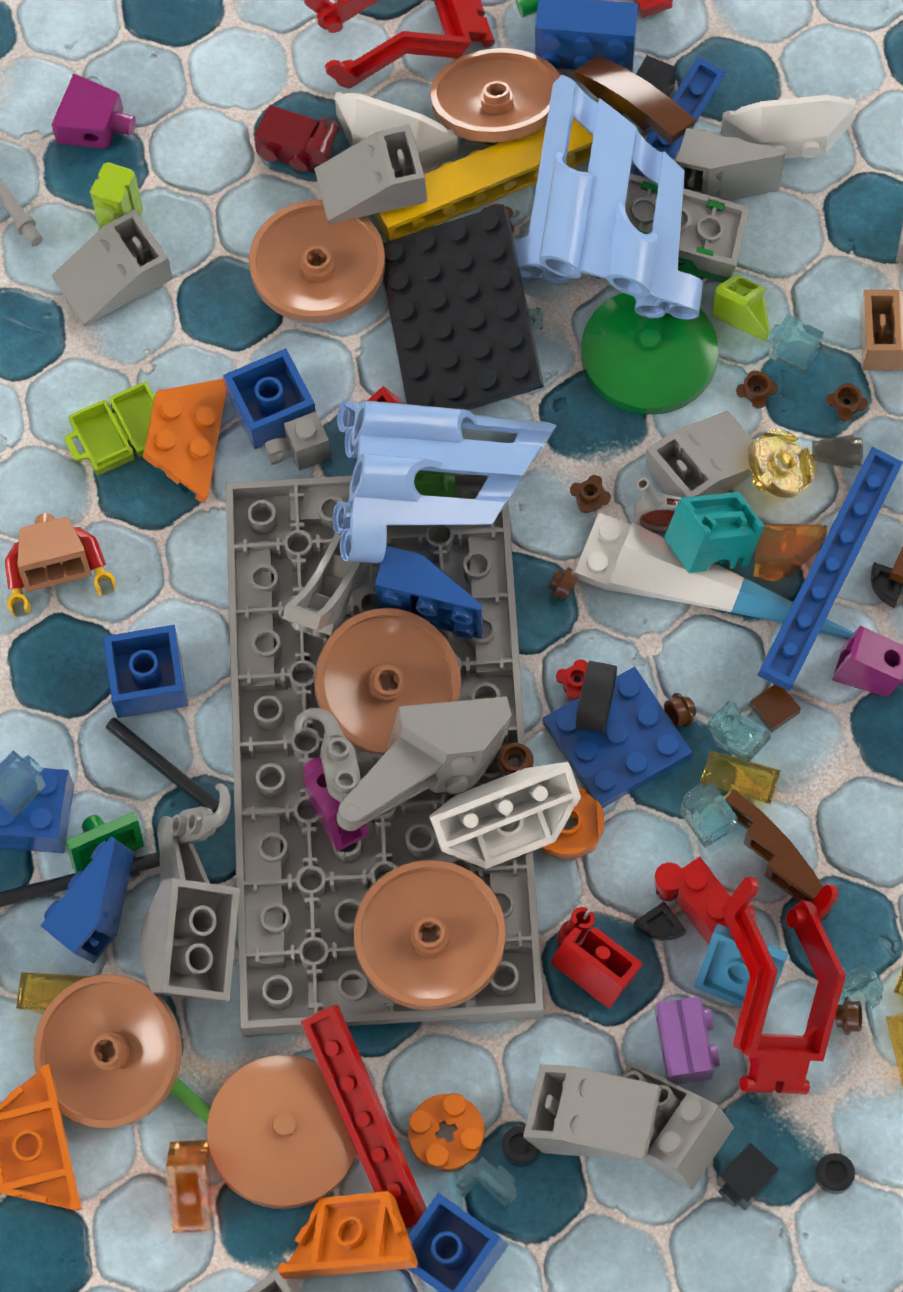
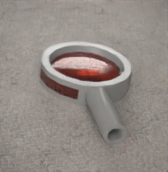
M642 477L636 482V487L644 498L637 501L634 506L635 524L654 533L666 534L681 497L659 495L650 481Z

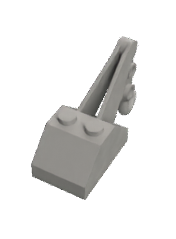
M507 696L400 706L397 710L388 743V751L362 780L355 749L340 730L335 716L329 711L321 708L304 710L297 716L295 731L297 733L302 732L304 722L309 719H317L324 725L325 736L320 756L329 794L341 803L337 813L338 825L344 830L354 831L428 788L435 793L449 792L451 794L472 789L498 756L512 714Z
M217 784L215 786L216 790L220 793V801L215 813L210 808L200 806L183 810L174 817L163 816L159 821L157 836L160 851V886L143 918L139 959L151 993L217 1002L230 1001L240 888L210 884L193 845L195 842L204 841L208 836H212L216 828L222 826L228 818L231 800L229 790L224 784Z

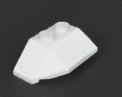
M337 92L334 97L336 116L351 147L378 131L410 125L422 169L457 157L460 152V138L454 134L452 129L447 130L441 123L420 113L358 93L344 94Z
M832 95L757 102L741 107L735 112H723L721 136L738 137L744 141L760 145H773L778 149L785 150L784 159L796 157L814 158L818 155H825L853 123L856 102L852 98L844 99Z
M568 762L524 768L460 793L429 815L442 852L488 869L554 843L581 796L570 764Z

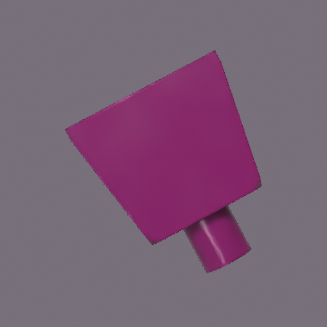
M73 74L51 125L56 143L107 148L110 146L115 132L126 135L133 134L136 117L123 113L121 96L118 92L80 75Z
M859 626L842 647L832 680L878 695L889 696L898 685L903 686V645Z
M314 758L308 761L303 767V771L306 774L303 781L307 795L336 851L338 852L369 836L367 823L354 831L344 830L338 825L337 813L341 803L328 792L321 758Z

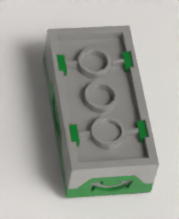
M630 173L625 211L628 219L638 231L643 234H649L652 232L658 186L646 177ZM683 188L678 270L722 283L731 278L737 266L750 207Z

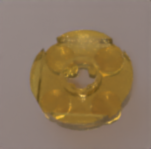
M770 429L750 444L748 461L751 472L754 475L752 479L753 484L758 490L762 492L768 491L782 498H791L804 491L807 485L814 479L815 463L813 456L807 447L803 450L795 442L799 438L793 433L783 429ZM779 458L781 463L785 464L787 468H782L777 459Z

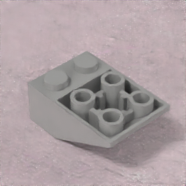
M410 125L378 131L314 168L328 224L427 202L425 177Z
M686 128L676 163L685 171L684 189L729 201L779 191L785 150L778 149L769 144L760 145L747 142L738 137L712 134L703 129L694 130Z
M135 209L106 224L52 274V278L85 327L173 279L168 257Z
M725 411L677 429L649 447L646 451L645 469L667 495L682 498L726 493L771 463V460L731 413Z
M630 1063L621 1077L661 1086L646 1161L643 1162L662 1175L693 1190L734 1129V1126L719 1105Z
M540 1064L523 1137L540 1151L547 1154L646 1161L661 1086L575 1066Z

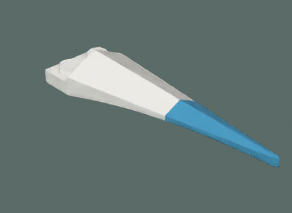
M600 512L597 515L574 575L578 576V580L607 591L692 604L782 624L793 604L792 601L716 563H713L705 572L688 573L663 537L633 522L631 525ZM826 619L819 633L849 640L854 632Z

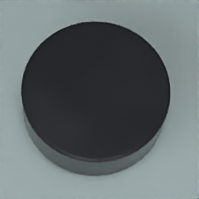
M526 1126L511 1128L506 1132L502 1140V1152L505 1159L510 1164L518 1167L532 1164L540 1153L537 1147L523 1137Z
M831 1153L825 1155L819 1161L815 1171V1178L820 1188L825 1192L840 1194L848 1190L855 1178V1168L851 1160L845 1155Z

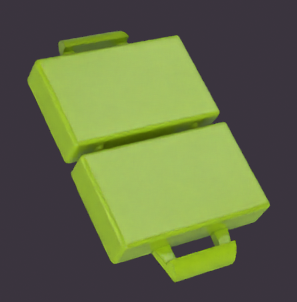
M146 381L109 397L110 405L106 400H102L68 416L74 431L63 439L76 462L89 459L96 475L100 476L134 460V451L138 457L143 456L155 395L152 394ZM76 437L85 451L80 455L72 441Z

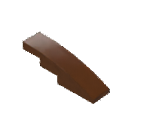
M597 55L574 71L573 76L598 99H602L621 115L626 114L643 131L651 127L669 145L683 136L686 128L693 129L696 120L670 97L643 78L612 61Z
M733 789L725 799L723 812L747 829L744 845L769 862L765 877L797 901L812 902L823 887L813 869L790 839L760 809ZM829 910L828 913L825 915V917L823 918V920H825V919L828 917V915H829V913H830V910Z

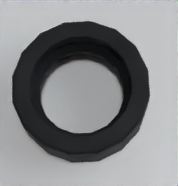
M595 661L588 662L575 726L577 729L604 734L615 688L617 666Z

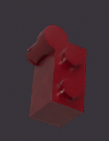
M269 104L254 134L256 154L271 162L279 161L290 165L295 170L301 172L309 171L315 174L314 168L328 161L332 153L331 145L340 131V126L332 119L329 125L326 126L328 118H322L319 124L318 120Z

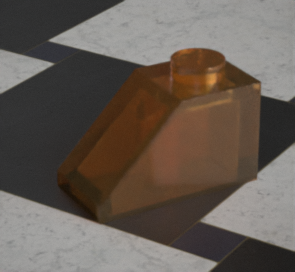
M763 523L765 527L753 553V577H762L769 581L779 580L782 577L789 578L821 549L825 541L827 525Z
M208 1140L170 1142L166 1171L172 1232L211 1231V1167Z

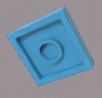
M717 924L694 988L742 1007L750 974L729 928ZM766 944L778 970L771 995L772 999L788 952Z

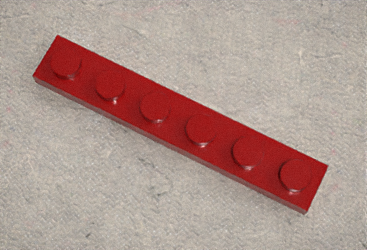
M332 1005L300 1022L374 1193L388 1191L395 1198L405 1228L408 1229L416 1225L427 1207L338 1005Z

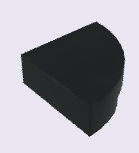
M873 562L871 569L873 590L885 604L895 608L903 584L889 579L893 568Z
M662 902L634 921V926L639 932L655 940L668 941L686 934V929L665 902Z

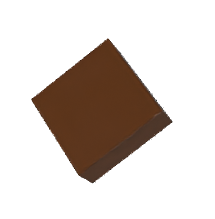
M775 684L752 699L749 704L771 733L797 716L801 711V708L789 693Z

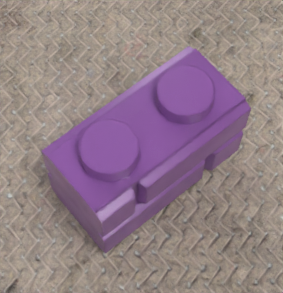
M699 996L657 1003L655 1015L667 1080L674 1084H683L690 1081L697 1082L713 1078L714 1067L720 1066L717 1044H710L707 1030H713L710 1007L703 1008L702 999Z

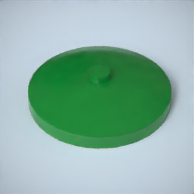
M622 292L608 299L592 314L582 335V367L593 389L610 404L628 412L645 415L672 412L697 399L711 382L718 358L717 335L705 312L700 308L699 316L688 320L676 318L669 313H665L660 318H646L635 312L636 300L634 296Z

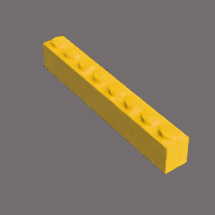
M574 118L566 158V165L570 168H575L589 162L593 135L586 131ZM546 126L526 137L498 142L496 145L484 150H475L467 157L455 162H446L436 170L424 174L427 202L373 214L387 241L434 227L536 184Z

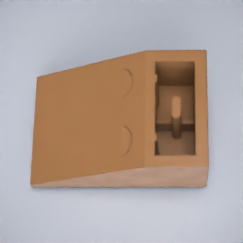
M864 290L860 306L863 370H903V291Z

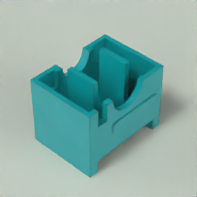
M739 492L682 497L679 499L664 540L688 573L705 572L716 561L720 565L724 564L725 559L729 560L728 566L730 569L735 568L738 559L741 561V567H748L765 525Z

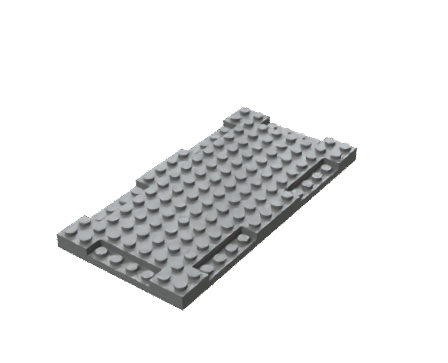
M455 473V498L475 499L488 476ZM352 476L226 483L237 888H240L237 917L240 1028L243 1036L305 1033L300 1021L332 1005L339 1006L347 1026L468 1019L469 1023L544 1018L533 851L488 869L442 852L429 815L460 793H435L428 788L367 822L370 835L337 852L309 801L303 781L306 776L303 767L308 761L314 758H321L320 752L325 736V728L321 721L309 719L304 722L302 732L297 733L295 731V721L297 716L304 710L319 708L314 687L315 667L321 649L330 635L327 638L312 636L292 628V622L282 619L286 604L295 599L304 589L335 534L333 528L334 508L339 501L348 502ZM507 502L492 525L387 526L386 546L422 554L482 605V639L476 637L463 639L455 636L451 631L438 628L451 645L458 661L461 676L459 701L507 696L512 716L501 749L510 743L525 745L509 503ZM368 563L361 587L352 591L343 623L355 615L377 609L375 582L381 563ZM354 747L362 780L383 755L365 752ZM497 757L473 788L504 777L498 769ZM512 758L508 763L513 767H518L522 764V761L519 758ZM423 860L453 863L464 867L481 878L496 896L504 915L506 928L503 958L496 974L487 986L466 1002L440 1010L408 1008L382 995L363 973L358 962L354 944L356 914L361 901L369 889L391 870L404 864Z

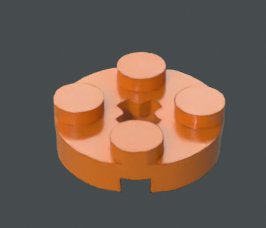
M578 787L581 799L574 806L571 813V819L578 821V824L572 826L571 830H564L563 828L554 843L541 847L540 850L546 855H552L560 859H575L589 854L596 849L597 843L604 831V812L597 799L595 801L581 787Z
M452 1093L432 1096L423 1101L410 1116L408 1131L410 1147L415 1157L423 1165L441 1170V1172H456L473 1163L480 1153L485 1134L483 1119L478 1109L462 1095ZM446 1124L448 1127L454 1126L457 1129L453 1133V1141L447 1142L445 1138L438 1139L435 1134L440 1132V1125Z

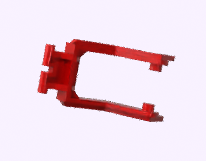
M304 0V3L317 13L316 19L321 28L328 30L330 33H337L343 29L344 22L380 0H339L334 4L329 0ZM430 0L435 4L445 35L401 31L354 61L345 60L340 62L338 60H331L327 62L325 70L330 77L336 80L338 85L350 89L406 54L457 59L464 54L472 43L471 41H481L483 47L488 48L495 44V40L488 19L483 17L485 10L481 0Z
M745 877L722 908L723 917L750 974L733 1040V1047L748 1056L751 1064L748 1076L741 1077L739 1087L743 1092L772 1093L775 1090L777 1093L806 1095L810 1091V1083L806 1079L810 1061H824L846 977L821 924L822 919L838 899V889L835 885L826 884L812 902L800 901L787 913V924L789 927L794 928L818 979L805 1034L802 1036L762 1033L778 970L754 920V908L749 905L758 892V881L754 877Z

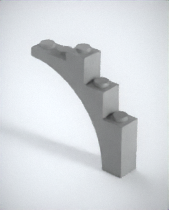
M334 534L315 573L297 597L286 604L282 619L292 622V628L319 638L331 636L342 625L352 591L361 587L368 563L350 562L342 559L340 554L342 534Z

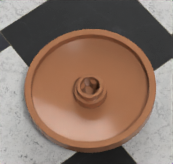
M495 48L469 53L446 65L435 77L430 91L432 112L436 120L447 130L452 129L455 135L465 139L480 142H504L523 138L546 126L552 86L560 77V74L547 60L523 50Z
M322 200L298 202L276 212L264 222L256 233L249 254L252 282L260 298L272 310L286 318L305 323H327L343 319L365 306L380 287L385 271L383 242L376 227L366 216L328 224Z
M381 608L355 615L331 634L321 649L317 660L314 687L319 708L327 710L335 716L340 730L354 747L365 752L384 755L388 751V743L398 707L459 701L461 676L458 661L451 645L434 625L408 611Z
M423 860L411 862L386 873L364 896L354 923L355 951L366 978L374 988L388 999L402 1006L418 1010L447 1009L464 1003L477 995L496 974L505 950L506 928L504 915L493 891L473 872L462 866L445 861Z
M111 974L95 975L83 978L66 987L46 1008L35 1035L34 1066L36 1073L43 1065H51L61 1113L69 1119L89 1127H123L150 1115L169 1095L181 1065V1035L172 1010L159 994L151 993L148 985L126 976Z
M274 1055L255 1060L243 1066L221 1086L209 1111L207 1143L214 1167L222 1180L235 1193L263 1207L292 1209L312 1204L318 1201L319 1198H324L345 1179L357 1155L355 1146L319 1063L304 1057Z

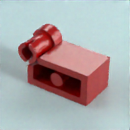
M698 857L683 868L672 862H666L657 868L654 877L656 894H660L659 898L665 902H671L677 898V904L709 945L717 924L728 927L723 917L722 908L730 898V895L701 857Z
M578 907L573 910L571 918L562 924L557 933V942L560 947L550 964L608 1009H611L631 985L643 963L598 928L594 927L589 930L595 922V916L590 912L585 917L588 909Z

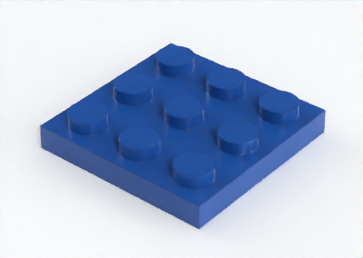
M635 666L616 676L610 713L604 734L576 728V716L580 697L543 717V725L588 794L595 801L597 799L602 808L692 758V751Z

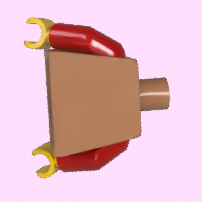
M48 513L38 515L34 520V525L26 526L19 530V541L14 543L5 558L8 589H12V595L7 600V607L14 616H16L15 605L18 602H24V610L27 615L30 614L32 609L31 603L23 595L22 588H25L26 592L90 577L92 576V570H94L96 575L94 578L95 592L99 596H102L101 588L98 585L101 581H109L113 591H115V578L104 569V566L107 564L97 539L81 527H73L70 519L67 517L55 519L53 515Z

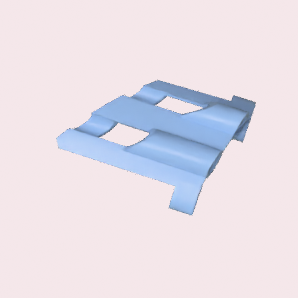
M563 74L552 86L529 234L514 241L522 283L534 282L539 277L549 283L565 284L570 281V278H579L582 273L607 279L616 289L634 296L636 300L635 312L640 316L660 318L665 313H669L679 319L697 318L700 312L703 281L696 276L678 271L685 171L665 152H660L653 148L639 134L637 127L600 98L599 103L595 102L581 90L575 81ZM573 118L593 135L588 172L577 171L566 165ZM631 164L649 181L658 186L652 232L649 234H643L638 231L628 219L625 211Z
M366 400L363 402L343 401L338 410V428L341 432L346 433L345 453L347 457L358 458L351 479L350 498L348 502H337L333 512L334 531L336 534H342L340 540L342 559L350 562L381 563L386 553L387 526L492 525L511 498L531 462H534L539 456L557 425L543 421L477 416L464 409ZM461 428L518 433L513 443L463 439ZM419 470L488 476L475 499L420 495L414 484L415 475Z

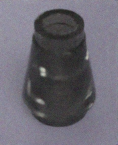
M854 434L821 439L820 441L813 440L812 461L853 469L854 466H862L863 438H854Z

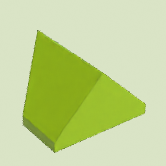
M738 274L717 286L712 317L773 345L764 296L766 287Z

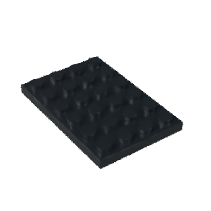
M504 204L383 243L385 254L383 280L407 404L471 410L544 387L508 211Z

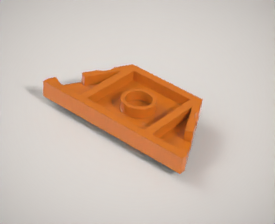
M224 378L156 391L143 453V459L155 468L162 469L166 476L177 485L180 482L197 494L195 498L203 503L206 502L209 494L226 396Z
M46 1064L39 1068L38 1072L23 1085H19L0 1103V1194L78 1211L82 1210V1204L51 1065Z
M386 1191L319 1198L310 1213L308 1223L301 1228L294 1240L299 1244L289 1262L287 1264L281 1262L277 1271L283 1279L417 1268L418 1261L396 1200Z

